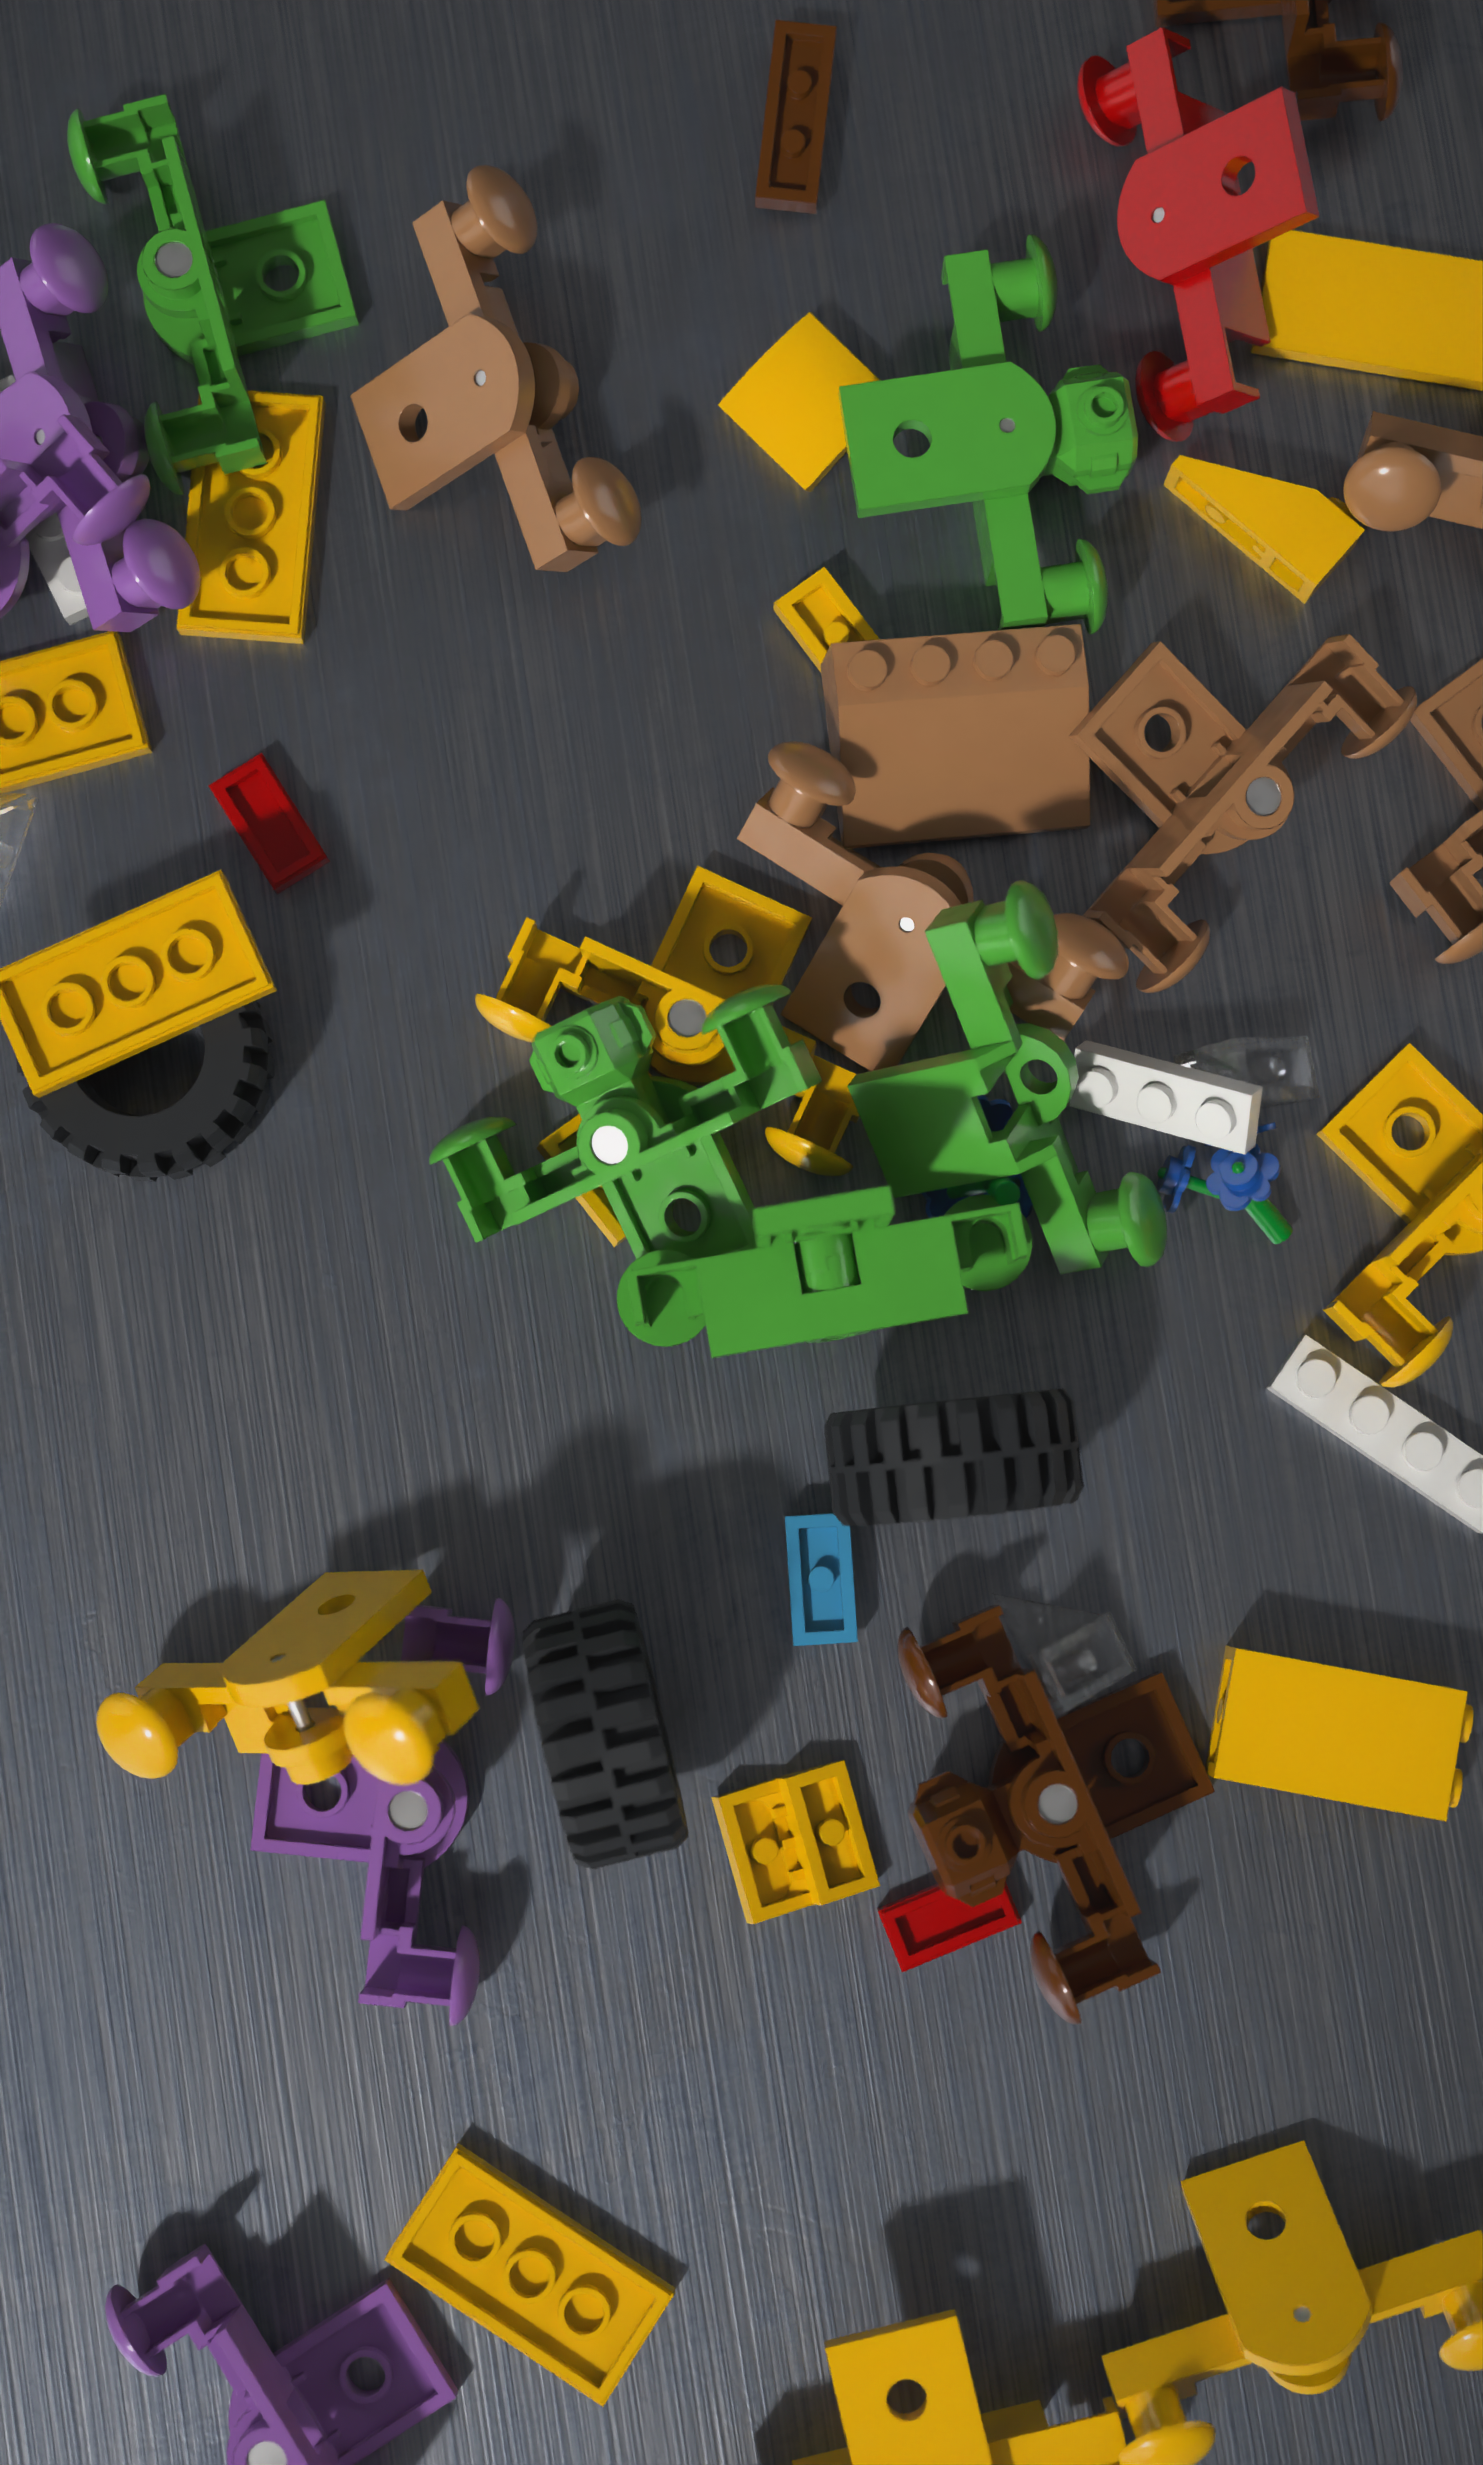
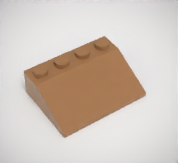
M1081 624L831 643L820 665L830 753L850 772L856 788L854 800L850 804L837 806L842 848L854 849L1084 829L1090 826V757L1069 737L1073 730L1089 714V682Z

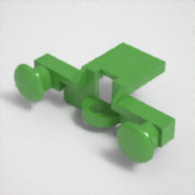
M1016 881L1010 886L1005 901L985 905L983 900L942 909L924 932L971 1049L856 1074L847 1086L888 1186L890 1185L893 1198L1021 1174L1060 1275L1101 1268L1110 1251L1125 1248L1129 1249L1132 1257L1140 1266L1150 1267L1154 1265L1164 1255L1167 1243L1166 1214L1161 1196L1154 1183L1143 1174L1128 1172L1122 1178L1120 1188L1096 1193L1088 1170L1078 1172V1167L1058 1118V1115L1065 1109L1075 1093L1079 1078L1076 1059L1067 1044L1053 1032L1031 1023L1015 1024L1010 1011V1007L1014 1002L1007 987V983L1012 978L1007 963L1018 960L1021 968L1029 977L1039 980L1054 969L1058 957V930L1052 908L1044 893L1029 882ZM1031 1060L1047 1062L1055 1070L1057 1081L1046 1083L1038 1080L1030 1072L1028 1062ZM1005 1070L1018 1107L1003 1130L991 1132L977 1096L988 1094Z

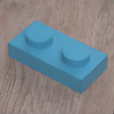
M833 1513L785 1516L793 1646L858 1642L850 1526L842 1525Z

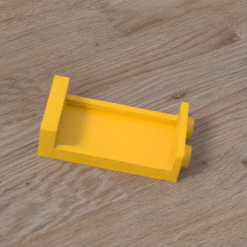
M1226 1645L1205 1770L1208 1775L1217 1779L1447 1822L1449 1807H1457L1462 1792V1770L1455 1767L1459 1743H1467L1471 1734L1473 1707L1466 1704L1468 1691Z

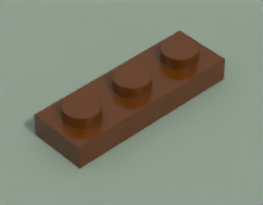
M775 20L755 208L816 214L837 26Z

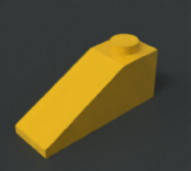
M1179 455L1172 463L1163 484L1304 604L1353 550L1365 529L1357 524L1358 520L1351 514L1343 501L1334 497L1328 499L1317 489Z

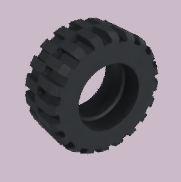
M258 1000L200 1025L199 1027L205 1041V1054L197 1080L188 1093L177 1103L163 1111L150 1115H133L111 1106L96 1089L92 1074L40 1098L33 1095L29 1084L22 1092L29 1109L40 1115L42 1119L40 1126L53 1140L61 1143L68 1149V1152L118 1177L124 1175L137 1181L156 1182L157 1177L169 1176L176 1180L193 1175V1168L203 1163L209 1167L217 1164L226 1158L223 1150L235 1140L241 1145L252 1132V1129L247 1124L255 1111L263 1114L269 1096L264 1092L266 1079L274 1078L275 1059L269 1054L268 1047L273 1038L269 1023L260 1012L259 1008L261 1005ZM16 1057L17 1072L25 1077L23 1070L20 1066V1063Z
M1064 1388L830 1413L824 1426L833 1514L845 1526L923 1522L1052 1507L1077 1501L1084 1488L1075 1403Z
M617 1599L533 1620L522 1634L528 1683L554 1798L575 1863L590 1869H596L677 1849L688 1838L687 1821L661 1704L634 1604Z

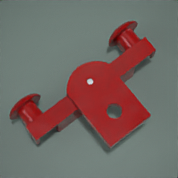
M1161 27L1127 45L1129 62L1118 68H1115L1108 60L1098 55L1087 58L1079 71L1077 90L1080 106L1087 122L1105 142L1114 146L1129 145L1135 138L1137 125L1140 123L1142 125L1147 154L1135 160L1124 182L1117 210L1118 234L1127 257L1140 271L1154 279L1173 285L1187 360L1175 365L1162 352H1148L1138 364L1135 375V390L1140 410L1150 427L1164 439L1181 442L1190 436L1195 419L1214 411L1224 414L1260 398L1259 389L1235 382L1228 343L1235 340L1259 347L1271 343L1252 248L1320 216L1295 93L1280 87L1228 114L1225 111L1178 91L1172 58L1191 49L1190 39ZM1253 162L1255 167L1253 184L1244 194H1241L1238 173L1244 165Z

